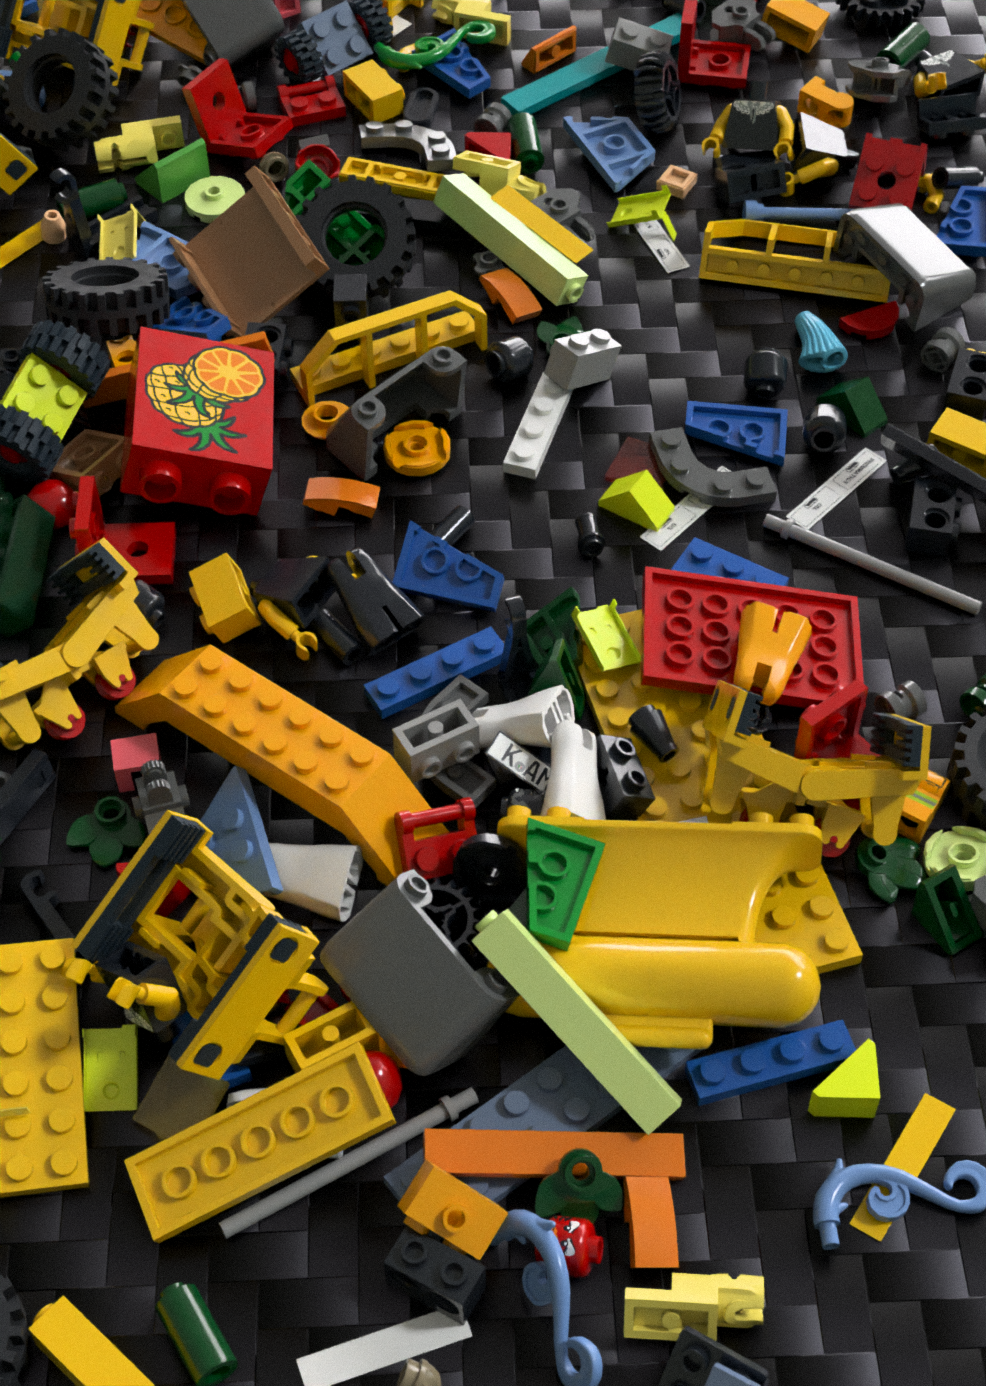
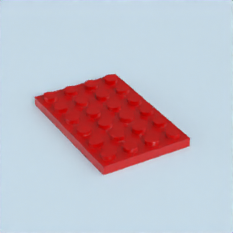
M645 566L642 579L641 685L713 695L718 680L734 685L741 614L747 605L757 601L778 609L772 632L776 633L784 612L805 616L812 626V634L796 663L781 696L774 704L808 708L814 704L817 706L825 701L839 686L843 685L845 687L857 678L864 683L858 597ZM752 686L749 692L762 696L763 689Z

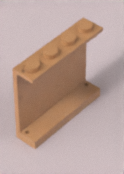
M255 165L245 173L253 187L191 241L184 245L173 236L169 238V241L176 250L173 252L175 259L188 269L190 273L187 275L188 280L197 290H201L203 293V304L207 309L211 308L228 317L232 328L225 335H232L235 338L245 336L248 322L266 323L330 269L270 177Z

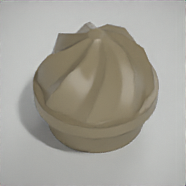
M269 152L261 159L259 169L270 177L272 182H279L287 176L289 163L282 153Z
M408 1358L402 1368L396 1386H441L439 1372L427 1360L421 1359L417 1362Z

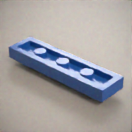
M490 626L364 684V694L381 719H384L441 692L460 674L469 679L499 665L504 643Z
M842 1019L686 1061L684 1070L697 1104L701 1106L836 1069L856 1051V1048Z

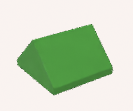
M201 138L161 159L134 178L135 181L162 204L185 192L194 182L210 177L205 141Z

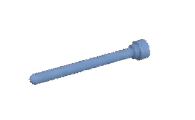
M744 200L742 219L763 221V219L840 221L842 215L853 209L764 207L763 204H758L756 200Z

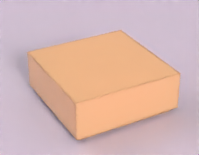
M670 165L657 180L656 190L663 191L661 185H667L671 195L683 199L697 183V174Z

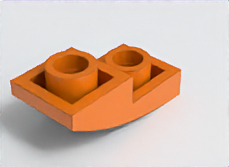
M507 267L480 276L479 280L493 305L501 303L512 324L537 317L543 310L527 285Z
M309 478L302 504L335 516L338 508L342 507L353 513L372 518L377 508L380 487L345 478Z
M623 1177L624 1222H629L630 1268L679 1267L675 1213L668 1177Z

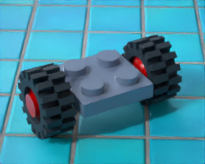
M346 0L297 25V29L279 37L275 41L274 50L277 52L275 54L276 59L280 61V64H278L280 69H284V76H289V82L291 84L294 83V85L309 83L321 76L333 75L373 54L376 43L381 42L384 45L389 43L391 38H393V33L391 32L393 31V26L389 23L392 19L391 16L387 17L386 13L388 10L386 7H382L383 2L381 0H354L348 3Z

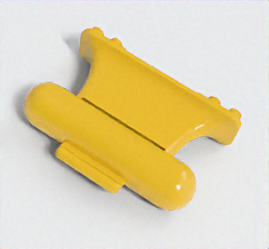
M514 805L507 809L506 817L498 821L497 835L515 842L525 853L528 817L606 843L568 951L542 942L539 943L634 1047L707 1049L713 1040V1025L786 1028L799 1025L814 1010L821 990L819 973L814 961L802 948L787 943L754 942L757 919L763 900L775 880L787 872H808L814 870L821 863L823 834L818 827L814 826V817L806 813L794 814L790 817V823H774L773 816L765 812L752 813L749 816V822L733 821L732 823L584 819V817H571L570 810L560 806L550 807L547 810L546 816H531L529 808ZM489 961L487 967L495 968V966ZM521 995L505 1011L518 1017L541 1018Z

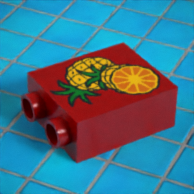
M140 326L128 375L120 492L140 495L155 503L175 501L210 507L224 515L245 513L257 516L273 469L274 352Z

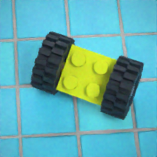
M45 320L44 323L39 321L33 326L18 353L21 367L0 401V473L4 475L5 473L10 474L11 478L17 481L21 478L24 483L31 484L32 481L38 484L48 480L63 453L64 446L60 442L83 401L88 400V398L92 399L110 369V360L106 359L108 355L105 351H99L101 346L97 342L89 341L90 336L85 333L82 335L77 333V328L70 326L66 328L64 323L59 321L55 325L51 320Z

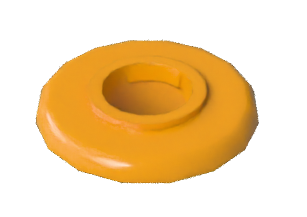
M336 401L315 403L304 411L301 418L302 427L310 436L326 440L327 429L349 407ZM328 416L334 417L333 419H330V420H323V419H321V418H323V417H328Z

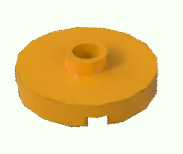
M411 420L398 424L390 435H386L383 446L387 464L396 472L407 476H425L437 472L449 460L451 450L450 438L447 432L441 427L439 430L433 426L432 422L426 420Z

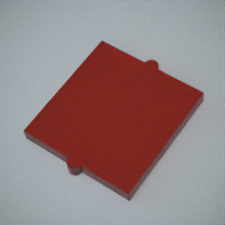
M627 437L605 474V480L614 482L616 479L648 470L661 488L666 481L657 465L650 444L631 437Z

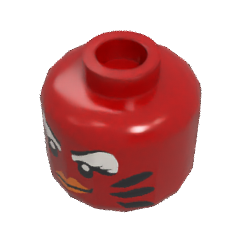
M553 1216L549 1220L556 1223L552 1231L557 1237L564 1253L569 1277H586L590 1273L593 1264L601 1263L603 1237L596 1236L594 1225L589 1219ZM535 1247L536 1261H544L540 1252Z

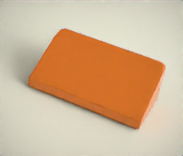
M573 25L532 47L522 60L521 65L535 74L575 52L576 26Z

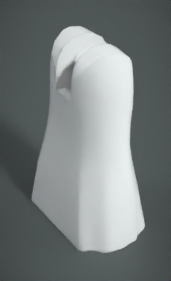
M563 685L548 688L514 702L477 708L472 713V716L479 724L480 748L489 747L499 731H502L520 745L551 748L552 734L556 725L563 720H569L573 723L575 721L572 697L568 689L564 688Z
M563 720L556 725L552 734L551 770L540 816H546L547 810L550 807L560 806L569 809L571 817L606 820L597 773L596 736L587 729H581L579 725L569 720Z
M269 843L283 892L279 895L263 893V896L294 904L341 922H345L350 917L355 890L348 884L357 885L363 865V856L359 845Z

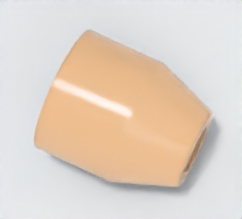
M56 210L46 211L41 221L42 239L49 244L62 243L67 237L65 221Z

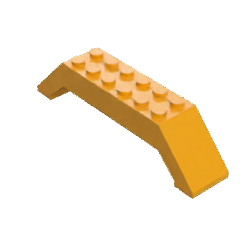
M211 644L164 660L128 696L115 706L117 714L142 730L150 723L168 722L346 836L352 845H359L361 847L364 860L376 873L377 880L386 886L403 873L394 825V815L396 812L404 810L414 813L431 809V807L392 755ZM443 823L415 828L413 835L415 840L449 831Z

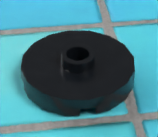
M489 833L473 835L462 842L453 860V875L460 888L467 886L472 894L478 896L481 903L494 906L510 905L515 902L527 887L526 853L515 842L503 836Z

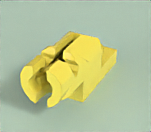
M491 0L432 1L431 8L437 9L432 14L433 19H437L445 24L454 25L456 30L474 20L488 21L496 28V37L489 43L508 46L511 40V16L491 12Z
M180 115L121 124L122 135L106 137L94 142L100 174L115 172L117 167L127 170L135 166L154 164L158 162L157 151L185 147Z
M468 150L453 157V169L464 171L463 173L469 177H480L479 186L491 196L506 185L512 187L529 201L546 193L544 183L520 175L521 162Z
M672 1273L671 1290L626 1287L624 1338L677 1341L684 1326H690L716 1341L717 1327L750 1328L754 1325H763L764 1277L740 1274L737 1279H732L728 1273L712 1275Z

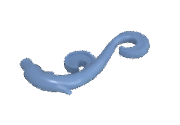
M838 1158L832 1171L816 1192L813 1203L814 1228L820 1232L822 1248L831 1250L840 1246L837 1226L840 1225L839 1214L848 1207L847 1202L841 1203V1200L848 1191L865 1184H878L889 1189L890 1195L884 1196L880 1192L879 1187L874 1186L868 1193L866 1200L868 1212L876 1220L883 1222L896 1221L906 1214L910 1205L909 1192L955 1212L976 1214L986 1209V1168L975 1161L962 1160L957 1161L948 1169L943 1180V1187L947 1191H951L953 1184L957 1180L962 1179L970 1181L976 1190L974 1198L959 1200L904 1170L873 1163L854 1164L844 1168L842 1159Z
M514 1209L509 1211L490 1245L497 1246L504 1240L511 1241L515 1238L522 1244H526V1238H528L535 1245L544 1261L531 1262L524 1268L522 1275L523 1288L527 1297L534 1305L542 1307L552 1304L554 1351L560 1380L565 1386H598L602 1377L603 1365L597 1347L584 1337L576 1336L568 1339L571 1291L565 1256L557 1237L552 1231L556 1223L551 1220L542 1219L537 1214L528 1210ZM568 1348H573L580 1357L581 1369L579 1373L574 1369L568 1358Z

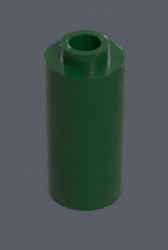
M911 23L887 44L876 57L888 58L889 63L899 65L901 69L905 68L928 46L930 42L929 32L922 24Z
M526 112L514 114L507 122L508 133H511L513 158L515 161L521 162L520 172L525 174L535 173L544 165V155L536 120L531 114Z
M114 178L78 189L87 220L97 217V214L103 215L128 200L124 185L117 183ZM56 200L58 211L65 221L63 204Z
M177 1282L165 1288L159 1295L160 1300L155 1306V1311L196 1386L217 1385L236 1370L238 1362L194 1284L184 1285L182 1282Z

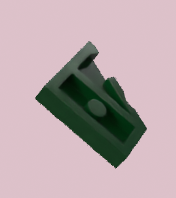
M572 586L527 619L529 646L539 666L555 640L562 638L575 669L583 664L582 635L571 616L576 606L580 611V596Z

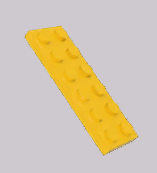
M73 938L0 945V1110L27 1107L31 1111L30 1114L0 1117V1198L89 1187L77 984L60 976L66 960L69 957H75V948L71 945L74 941Z
M357 1042L124 1160L153 1241L161 1243L396 1124V1121L364 1047Z

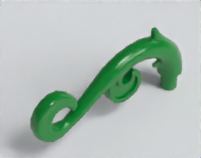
M474 20L458 29L445 42L434 36L418 39L415 42V52L417 54L397 52L381 42L375 44L374 52L378 54V59L389 67L401 70H421L423 67L432 65L448 56L465 35L467 41L473 44L491 42L496 37V28L488 21Z

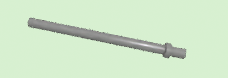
M767 514L764 519L763 527L780 533V537L785 540L790 537L974 615H977L983 603L981 601L795 525L796 521L790 518L785 521Z
M470 1087L451 1098L448 1095L440 1098L439 1104L219 1222L218 1224L224 1237L227 1239L392 1150L423 1133L425 1128L430 1129L447 1119L449 1122L458 1119V1113L479 1102L475 1091Z

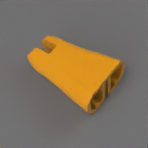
M755 601L751 605H747L741 614L734 685L747 691L752 686L763 689L762 697L764 698L763 701H760V704L772 706L781 696L796 663L802 655L812 634V626L809 624L807 617L792 612H784L776 633L772 632L778 609L774 606Z

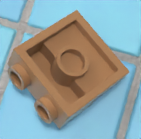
M90 429L83 430L64 447L63 453L48 480L57 479L63 481L75 491H78L80 476H95L100 497L112 488L113 482L121 477L124 436Z

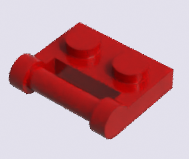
M333 75L324 76L323 80L286 87L285 84L276 86L282 110L285 116L291 117L294 127L346 116V106L336 87Z
M470 797L457 799L455 804L424 811L411 813L409 810L395 813L394 825L403 873L414 869L425 880L453 873V860L462 842L473 835H477L474 821L476 809ZM457 820L459 830L414 840L413 832L415 828Z

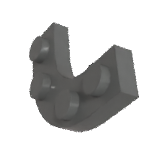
M399 120L393 124L371 121L366 123V125H358L362 149L386 147L411 149L422 155L428 172L456 170L453 169V157L456 156V152L452 142L446 137L444 132L413 125L409 120Z
M682 427L650 432L649 444L657 465L664 478L680 493H683L685 490L690 494L700 497L701 503L719 507H739L776 500L777 489L767 466L735 472H721L710 469L699 462L694 456Z
M460 674L428 704L422 715L460 698L472 714L477 708H482L489 702L488 692ZM470 760L451 765L429 778L435 786L455 801L470 797L474 802L475 808L497 788L496 778Z

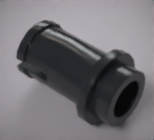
M589 512L582 513L575 519V526L579 535L578 549L585 556L595 557L602 553L605 546V538L599 532L596 516L594 517V514Z

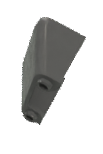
M181 0L207 41L203 59L208 67L218 58L227 59L230 68L233 69L271 49L284 31L283 18L272 0Z
M901 203L855 208L841 216L833 251L842 260L850 256L855 260L865 256L899 290L897 302L900 305L905 303L909 312V316L905 318L904 322L914 332L973 297L976 287V275L973 269L964 264L913 214L909 207Z
M440 346L429 350L348 408L327 429L326 447L364 482L377 474V463L373 457L378 455V445L372 441L377 436L413 411H416L425 420L430 418L432 413L445 414V418L448 421H451L461 413L467 360L450 347Z
M412 869L401 873L339 930L321 950L320 959L325 969L400 1061L413 1073L427 1076L466 1057L520 994L496 968L484 967L476 971L471 968L423 911L432 902L433 896L428 882Z

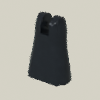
M357 546L346 552L349 566L358 577L357 579L352 576L346 565L339 558H335L327 563L326 570L368 656H374L414 632L423 624L426 616L385 575L374 559Z

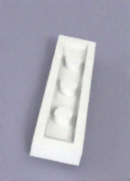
M544 372L542 373L504 459L503 472L536 479L574 389L565 390L546 376Z

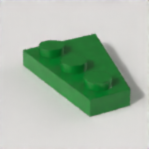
M528 817L526 824L527 930L537 941L568 951L606 843Z

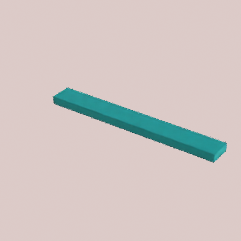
M676 13L649 27L674 35L672 46L680 42L682 16ZM607 46L501 97V104L506 106L512 115L520 112L532 114L625 68L605 62L609 47Z

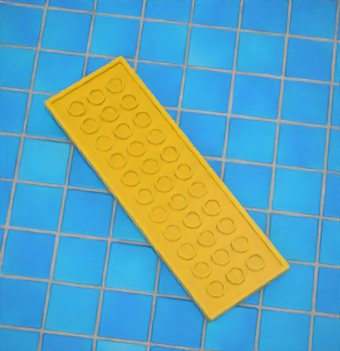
M642 609L618 614L641 655ZM582 637L583 664L577 667L576 671L586 693L587 702L601 735L631 738L655 796L653 803L638 817L637 821L679 822L707 816L708 823H732L733 821H739L742 813L739 796H737L732 810L724 815L715 813L702 799L710 751L706 746L705 728L702 726L713 695L641 685V662L601 672ZM649 704H652L655 709L662 710L674 742L679 748L678 754L664 763H661L645 745L630 733L631 726L628 723V719L635 711ZM762 734L759 735V739L764 740ZM750 772L743 787L761 788L772 783V781ZM786 803L780 817L781 823H790V817L798 813L794 803ZM821 863L814 870L808 872H787L775 880L763 900L757 919L754 942L787 943L800 947L814 961L819 974L861 963L863 954Z

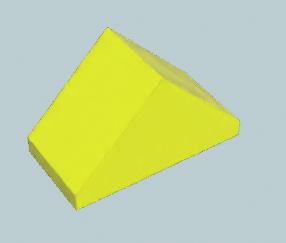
M648 470L616 479L598 500V506L656 532L659 531L675 511V506Z
M868 1038L812 1091L808 1111L813 1116L875 1117L880 1101L876 1045L871 1039Z

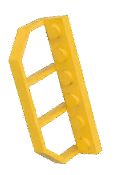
M748 219L710 221L705 229L699 278L885 303L888 300L891 283L875 266L830 261L831 247H834L837 231ZM734 236L768 239L766 252L710 244L713 238ZM780 240L825 246L823 260L773 253L775 242Z
M451 290L328 330L299 366L290 368V376L308 407L315 404L314 395L364 379L371 389L376 387L375 374L411 363L435 347L445 346L452 349L475 341L481 351L486 350L487 314L479 304ZM453 306L463 310L462 312L427 323V315ZM415 319L414 328L374 341L372 339V333ZM360 337L361 345L330 355L338 344Z

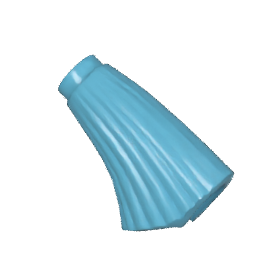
M810 311L799 313L794 321L802 342V352L798 361L799 365L805 370L817 373H828L839 369L848 358V352L830 328Z

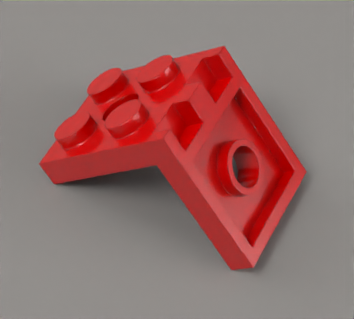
M685 0L681 20L678 77L680 83L698 84L700 86H724L731 89L745 88L751 44L695 39L698 0Z
M218 58L182 88L200 138H203L206 143L207 153L259 159L275 143L283 140L284 135L294 128L290 116L249 113L246 111L227 59ZM214 95H216L217 98L215 107L213 106Z
M866 133L849 208L855 209L901 203L912 211L920 176L924 175L926 167L927 144L921 143V146L903 143V139L891 137L889 141L874 138L873 134ZM883 175H891L896 183L892 188L885 190L879 187L878 179Z
M80 476L79 490L73 491L72 495L73 510L76 512L75 517H70L69 520L70 538L77 541L75 544V556L104 537L138 572L134 581L142 580L147 584H173L177 534L175 522L105 524L95 476ZM142 550L147 552L140 557L131 556L135 551Z
M857 678L845 687L843 685L837 687L825 701L817 706L814 704L805 709L799 718L800 725L795 741V758H850L851 753L881 755L870 751L871 745L858 734L868 693V687ZM858 798L841 799L848 807L860 811Z

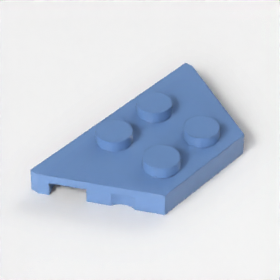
M573 116L563 117V128L614 193L620 191L655 160V149L628 117L605 118L591 116L590 122H573Z
M146 221L142 222L140 226L141 235L139 240H137L136 258L132 259V261L144 259L147 260L148 264L158 263L159 268L164 267L168 274L169 296L176 300L183 295L188 296L199 292L187 278V275L190 274L188 269L175 259L173 252L176 250L169 241V238L173 236L184 245L188 242Z
M234 766L200 820L214 833L205 846L260 894L279 895L283 892V888L248 773L245 769Z

